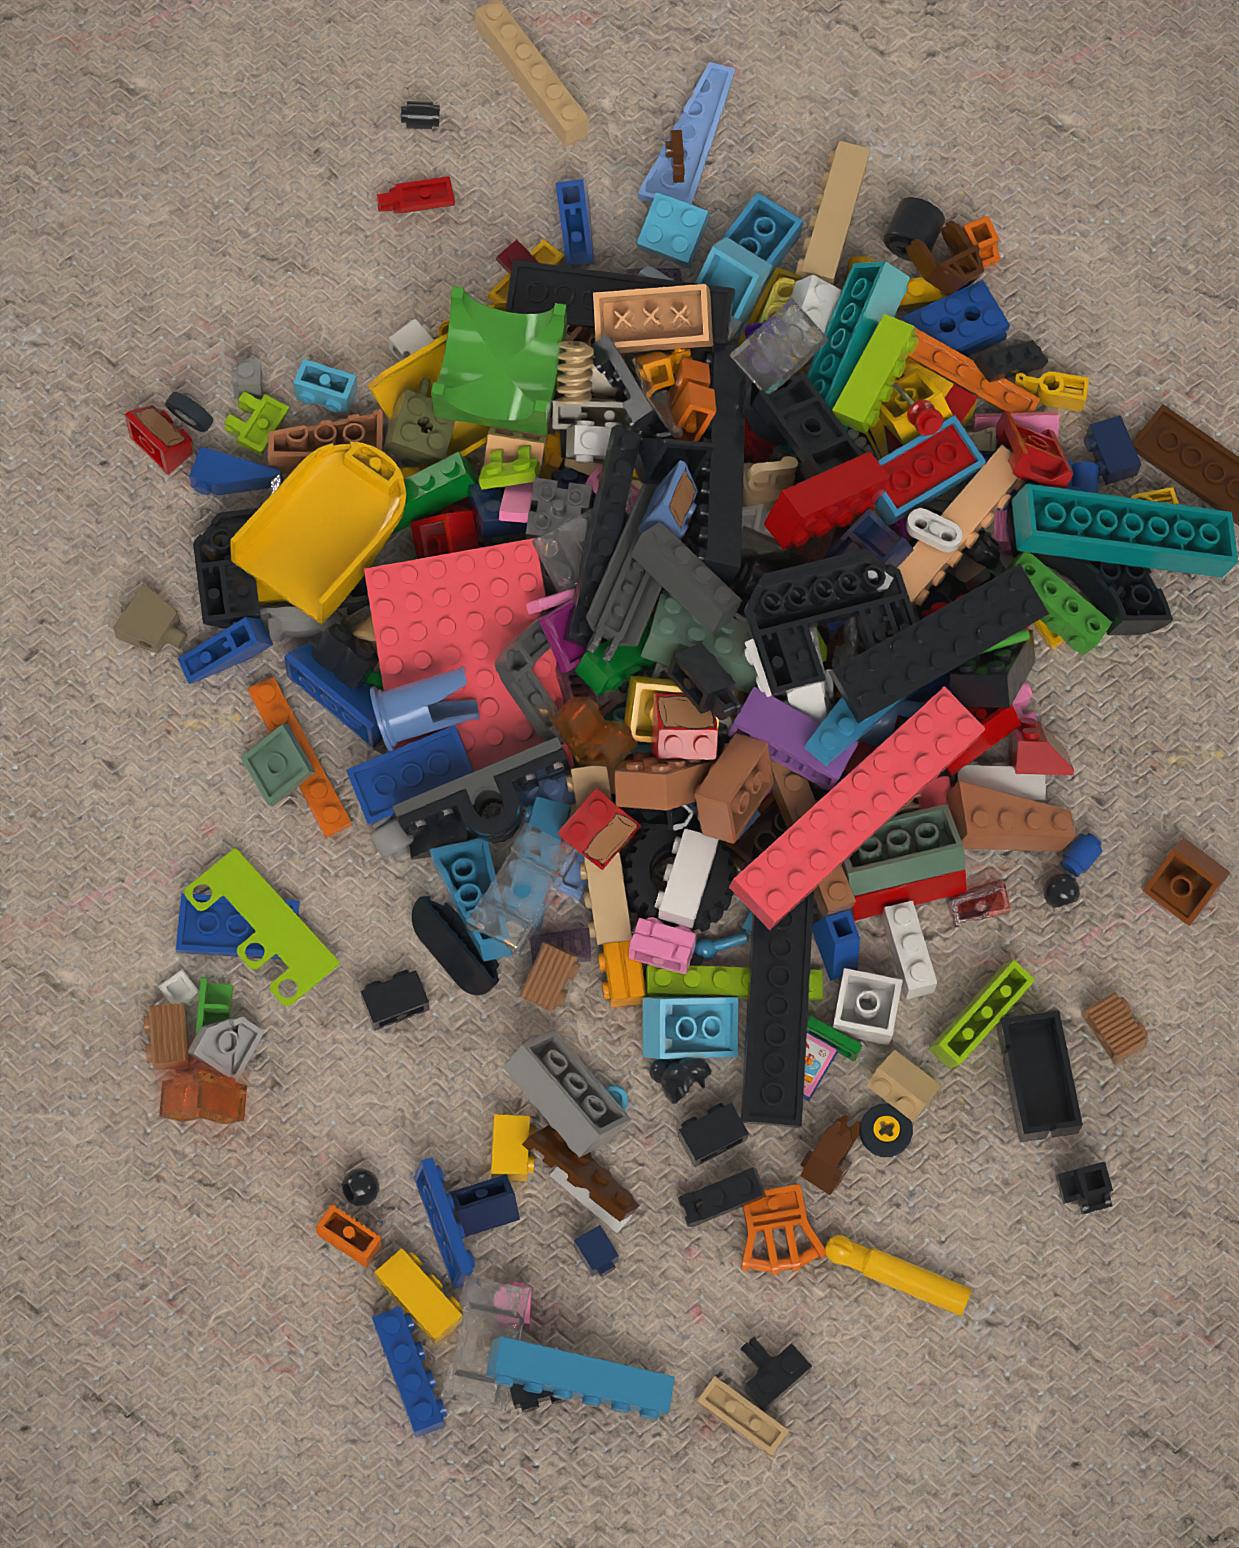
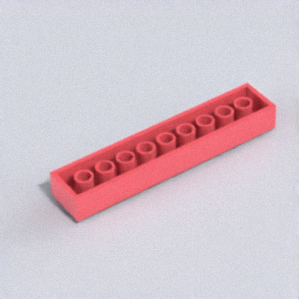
M943 687L733 879L729 888L771 930L981 736L985 728L946 687Z

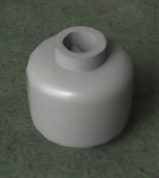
M390 816L372 825L374 830L371 832L370 838L382 857L392 855L396 860L410 852L407 846L413 842V835H406L397 817Z

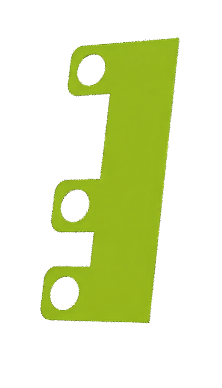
M236 847L184 890L185 897L199 911L206 910L224 895L254 928L256 932L237 948L238 956L250 969L260 968L275 954L289 967L270 984V991L284 1006L294 1004L341 964ZM202 884L210 887L212 891L211 898L204 903L197 902L193 898L194 888ZM251 943H259L264 948V956L258 961H251L246 957L245 950ZM286 979L293 980L298 987L297 993L290 998L281 996L278 991L279 984Z

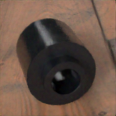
M407 101V107L401 106V123H406V129L432 130V127H439L440 105H433V102Z

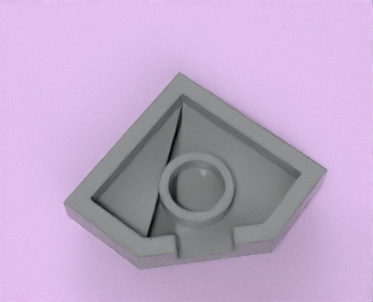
M242 1016L231 1017L202 1026L187 1053L229 1082L237 1083L264 1031Z

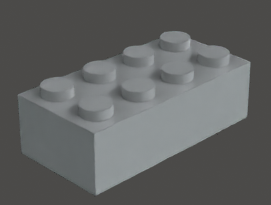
M555 1030L522 1044L503 1066L510 1079L520 1087L529 1098L531 1104L538 1108L548 1120L549 1125L561 1135L568 1147L579 1158L612 1141L631 1120Z

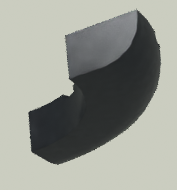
M1011 499L1007 510L1006 524L1013 558H1015L1023 551H1017ZM1031 553L1044 565L1055 569L1073 581L1089 597L1096 609L1112 621V624L1106 631L1108 636L1146 634L1159 630L1173 621L1162 589H1157L1150 576L1152 573L1150 568Z

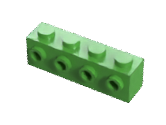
M1023 551L1013 558L1004 572L1021 564L1049 615L1040 619L1047 625L1048 629L1058 634L1073 650L1079 652L1082 656L1095 648L1112 624V621L1030 552Z

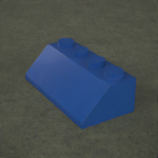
M310 643L288 652L284 656L287 677L374 748L383 737L373 709L370 687L364 684L354 690L342 683L333 672L325 669L313 659L311 654L315 647Z

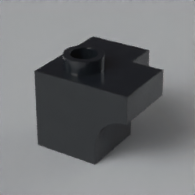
M1105 1162L1055 1175L1063 1204L1078 1200L1081 1214L1112 1207L1110 1193L1113 1191Z

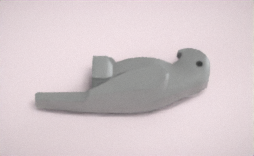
M294 605L260 609L261 620H268L270 638L276 642L284 640L285 637L307 638L318 633L323 634L326 628L335 623L342 625L340 617L336 614H332L321 625Z

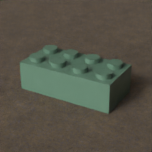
M660 594L650 617L640 657L670 666L674 653L702 643L714 655L724 670L732 676L736 682L734 689L750 694L757 683L756 676L758 674L754 665L749 664L744 651L747 648L744 642L753 639L748 623L733 618L729 624L711 634L675 598Z
M943 804L893 816L841 865L853 895L856 896L964 870V846L948 804Z

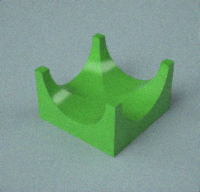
M453 286L449 329L443 363L437 383L433 382L431 392L434 417L547 436L557 376L559 374L557 365L561 364V359L557 358V355L563 353V348L558 347V343L565 341L567 333L566 305L555 303L551 310L539 314L510 313L483 305L472 299L464 288Z

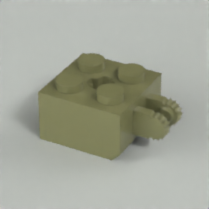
M423 377L417 393L406 389L398 396L382 450L426 466H431L445 459L455 420L434 417L432 398L426 397L430 380Z

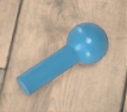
M740 932L714 941L710 938H701L696 942L694 954L703 957V961H709L715 957L718 951L748 943L747 932Z

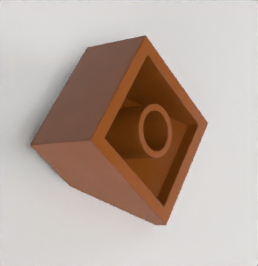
M1183 838L1168 854L1143 889V892L1190 926L1231 872Z

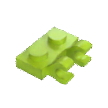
M243 391L238 399L240 403L238 408L253 414L247 423L229 414L224 422V425H226L224 430L232 435H238L237 444L262 456L268 447V432L279 429L289 413V406L264 394L260 401Z
M531 445L519 447V459L510 463L503 462V449L491 451V463L482 467L479 476L481 490L534 482L535 477L538 478L540 465L538 458L531 459Z

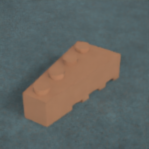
M383 409L374 410L373 414L364 416L359 414L349 415L348 419L331 422V419L320 421V424L306 427L305 425L268 432L269 467L281 470L282 474H291L310 453L331 443L334 446L350 444V441L360 442L383 451Z
M958 781L946 795L947 804L964 849L1061 852L1075 838L1070 810L963 781Z

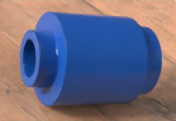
M1080 833L1063 853V859L1060 864L1070 874L1079 877L1081 873H1086L1102 854L1101 841L1091 833L1087 835Z

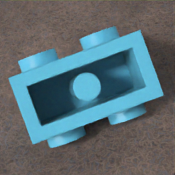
M306 359L302 360L293 382L295 397L301 402L309 405L315 403L324 406L333 413L343 412L348 414L358 390L356 375Z

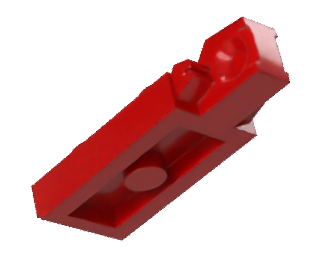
M447 176L396 184V187L389 189V193L377 194L378 211L393 210V213H407L455 206L451 179Z

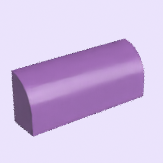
M753 687L727 735L733 738L735 733L768 742L770 759L829 791L835 787L858 745V742H855L826 767L804 748L821 722L773 696L767 697L765 692L762 693L756 687Z

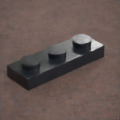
M1034 340L981 353L974 360V363L989 383L1016 376L1017 373H1027L1042 369L1049 362Z

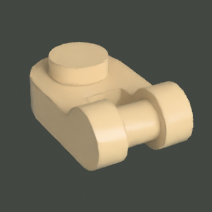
M785 456L781 461L756 463L745 474L748 486L754 491L787 489L794 485V473L797 470L798 461L792 456Z

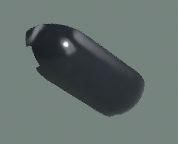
M430 896L419 897L412 909V925L419 940L463 991L471 995H483L492 990L500 980L496 970L499 967L497 960L493 959L483 962L459 914L448 903L445 902L442 906L437 902L431 901Z

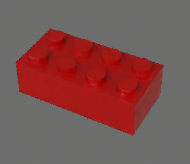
M869 451L781 491L764 522V526L783 551L793 546L798 548L814 536L822 537L836 526H846L853 518L862 516L868 508L873 511L875 509V502L885 492L884 487L889 481L890 476Z

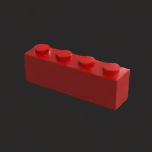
M966 870L854 896L856 903L850 910L852 917L856 921L880 915L883 913L884 907L913 901L915 906L967 892Z

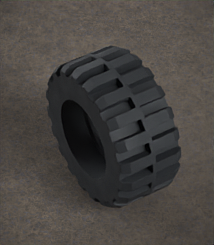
M691 820L690 825L686 826V829L702 833V830L699 828L700 822ZM646 829L642 832V838H636L631 845V852L627 854L623 879L628 906L632 913H638V919H647L649 917L658 919L659 909L655 908V903L659 891L652 883V872L659 862L676 856V854L672 853L676 836L682 838L684 829L675 831ZM718 841V847L693 928H690L692 932L697 929L701 932L710 929V923H717L723 917V912L727 911L731 904L734 892L729 888V885L736 877V867L733 865L734 857L732 851L726 850L727 843L725 841ZM659 919L665 925L676 927L678 925L672 922Z

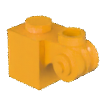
M678 348L665 354L658 350L633 358V363L650 392L674 385L673 374L676 373L681 358L692 360V357H690V348Z

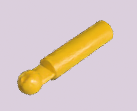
M845 1235L831 1237L825 1247L827 1258L832 1263L843 1264L862 1272V1276L960 1317L972 1292V1288L877 1248L869 1249L852 1242Z

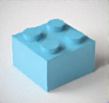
M656 192L636 244L639 250L691 268L710 220L709 212Z

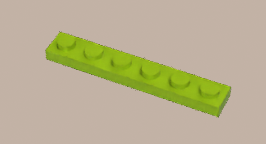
M649 964L646 966V996L738 997V999H748L749 967L689 966L685 975ZM810 970L808 1001L821 1002L823 1000V970Z

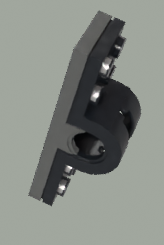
M556 737L392 807L402 830L407 836L412 834L414 838L430 832L429 827L438 823L441 826L451 824L457 820V815H461L465 827L471 835L474 834L484 841L499 842L511 837L518 830L522 822L525 810L517 790L522 789L523 792L532 790L539 786L538 781L548 777L550 780L558 779L566 775L565 770L571 767L560 741ZM496 798L503 801V809L495 818L486 819L478 815L481 805L486 800Z

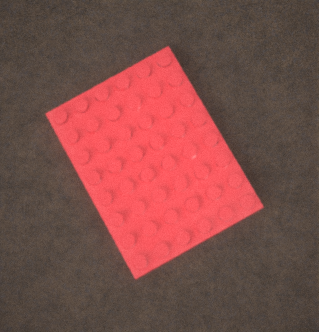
M536 538L364 569L384 691L464 666L466 668L467 684L441 701H477L480 719H473L455 725L474 772L545 742L537 734L512 698L495 669V661L499 658L502 649L548 610L545 609L529 614L526 606L528 602L546 597ZM550 648L534 662L535 665L531 670L561 712L565 709L558 663ZM447 728L400 741L395 746V750ZM571 743L561 745L570 767H575Z

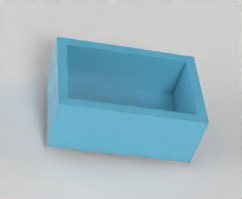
M725 237L712 246L695 283L735 289L732 316L742 323L730 339L731 341L740 334L771 271L772 265L728 237Z

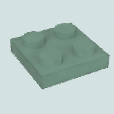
M287 724L280 725L240 757L267 805L271 806L277 804L316 773Z

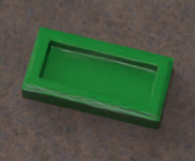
M810 1016L807 1021L808 1033L839 1049V1054L852 1061H856L861 1052L862 1044L813 1016Z

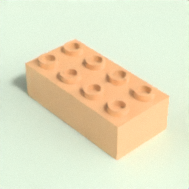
M706 284L593 293L595 341L597 342L608 334L620 353L713 346L710 289Z

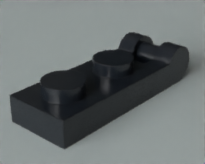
M752 1167L697 1191L683 1194L678 1197L680 1207L685 1209L687 1227H694L765 1198L766 1194L757 1169ZM703 1201L705 1210L698 1212L696 1203Z

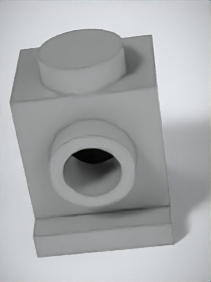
M238 359L237 370H232L234 399H239L243 391L257 399H262V368L260 359Z

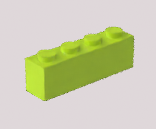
M887 314L882 316L832 409L841 424L864 434L867 433L870 426H875L883 401L887 402L892 394L893 382L896 377L900 378L905 370V360L908 354H913L917 348L919 339L917 338L915 326Z
M1015 960L1004 963L928 1049L948 1069L960 1066L1032 985L1035 979Z

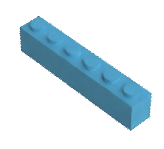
M503 1336L492 1340L485 1376L495 1379L494 1383L497 1385L508 1387L513 1386V1383L524 1385V1390L528 1392L542 1393V1390L553 1392V1397L558 1399L571 1400V1397L582 1399V1404L599 1407L600 1403L610 1405L612 1411L619 1413H629V1410L640 1412L639 1416L641 1418L657 1420L659 1416L669 1413L675 1379L674 1376Z

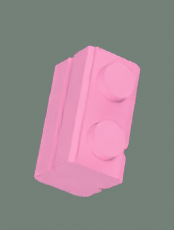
M654 917L647 919L639 918L629 946V959L686 975L695 950L697 933L692 932L690 928L683 925H677L676 927L665 925L661 920Z

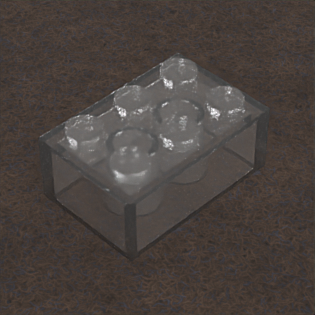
M791 298L729 355L760 390L763 389L767 394H771L816 354L829 339L796 301Z

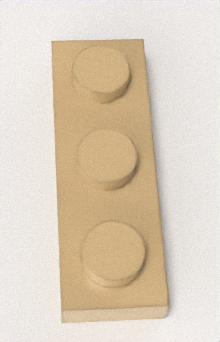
M714 1376L696 1402L770 1457H772L789 1433L787 1428L716 1376Z

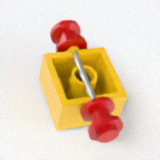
M918 367L906 375L903 373L900 378L896 377L892 384L893 391L887 402L883 401L879 409V417L882 423L903 446L921 435L930 436L939 431L944 421L953 417L942 393Z

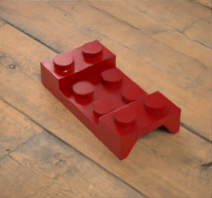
M1004 410L996 425V434L1002 445L1013 449L1008 460L1013 474L1024 481H1028V479L1034 480L1041 486L1066 489L1074 473L1055 432L1048 429L1038 433L1013 421L1010 412Z

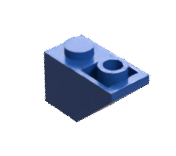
M847 910L833 914L812 924V933L830 981L841 978L844 968L858 971L860 936L851 911Z

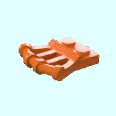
M801 1184L764 1190L765 1198L743 1206L748 1236L741 1270L749 1271V1269L771 1273V1275H778L779 1271L789 1269L792 1272L800 1271L801 1267L814 1259H822L827 1256L825 1248L808 1223ZM795 1226L801 1228L812 1246L799 1255L793 1231ZM784 1228L789 1257L777 1259L772 1230ZM756 1233H764L768 1260L751 1257Z

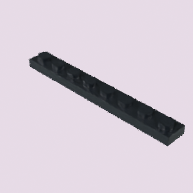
M620 425L611 428L572 601L574 604L569 613L563 639L587 649L589 640L594 633L586 619V615L619 540L642 435Z

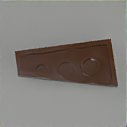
M550 1125L530 1135L523 1142L522 1146L527 1150L531 1151L535 1148L545 1157L542 1161L550 1168L556 1165L567 1173V1181L573 1186L586 1188L590 1192L589 1198L619 1222L632 1215L640 1206L634 1200L632 1194L628 1190L623 1189L613 1179L611 1173L592 1158L590 1152L579 1158L568 1147L561 1135Z

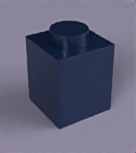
M601 1225L574 1240V1248L592 1277L598 1273L601 1277L605 1276L616 1268L615 1264L618 1262L619 1255Z

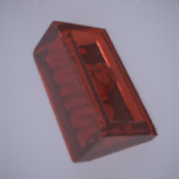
M1001 880L967 888L965 893L946 897L955 927L1011 912L1006 885Z

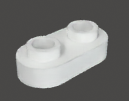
M918 508L913 510L906 521V530L912 537L942 552L956 550L962 540V530L957 524L927 509ZM920 524L924 529H920L916 525ZM942 537L948 538L950 542L944 541Z

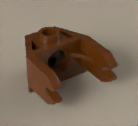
M952 220L947 222L946 226L941 229L944 241L955 255L939 264L926 244L919 239L911 241V245L906 247L910 260L924 280L948 296L971 286L984 272L983 262L979 256V245H973L960 225Z
M849 1114L836 1119L835 1123L827 1128L813 1152L809 1150L800 1164L804 1168L800 1177L829 1195L837 1189L851 1167L852 1162L845 1158L860 1134V1121L857 1120L851 1127L847 1126Z

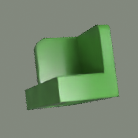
M201 977L196 1036L202 1026L231 1018L233 985L208 983L207 977Z

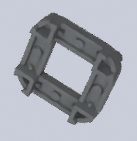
M558 605L546 610L502 649L499 658L495 661V669L499 673L502 683L537 734L545 742L558 737L560 744L564 745L585 737L584 733L615 705L623 703L628 694L625 693L627 680L615 691L611 692L608 690L599 696L588 687L560 712L531 670L535 665L534 662L551 648L539 619L561 606Z

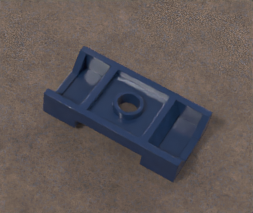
M575 469L551 472V480L558 481V488L568 489L569 483L585 485L582 473ZM480 483L468 485V503L470 506L474 505L478 513L482 539L526 532L527 523L499 520V511L505 488L497 487L481 490ZM592 499V501H591L590 511H591V510L593 509V507H594V501H593V499ZM537 508L531 509V511L537 512ZM582 515L581 519H586L588 522L589 516Z
M868 508L820 560L867 549L874 553L875 558L886 565L891 564L897 568L914 549L905 538L896 534ZM848 619L825 624L824 626L834 634Z

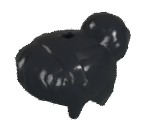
M692 1058L677 1059L672 1062L668 1059H656L649 1069L651 1078L661 1084L666 1098L672 1104H676L689 1092L694 1082L705 1088L704 1079L710 1076L712 1072L708 1063L701 1059Z

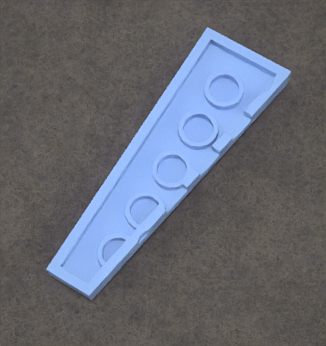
M709 62L693 91L692 97L686 103L681 117L672 129L682 130L685 166L684 182L673 183L671 158H666L664 144L657 161L651 167L639 189L638 199L652 203L656 192H659L685 203L693 204L733 82L734 68Z

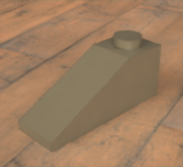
M555 397L553 400L552 429L567 430L577 425V421H593L594 426L605 427L607 422L622 423L624 428H631L625 419V416L628 415L623 406V403L626 402L625 400L592 398L589 402L583 404L561 403L556 400L560 397Z

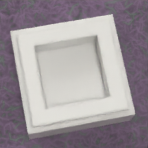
M183 969L158 986L170 1004L184 1003L186 1005L199 996V990Z

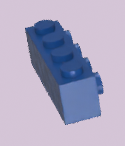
M400 1306L372 1317L376 1333L415 1438L444 1428L443 1417L448 1415L442 1399L436 1400L432 1389L437 1386L431 1370L425 1371L421 1360L426 1359L421 1342L414 1343L411 1331L415 1330V1326L410 1313L403 1314Z

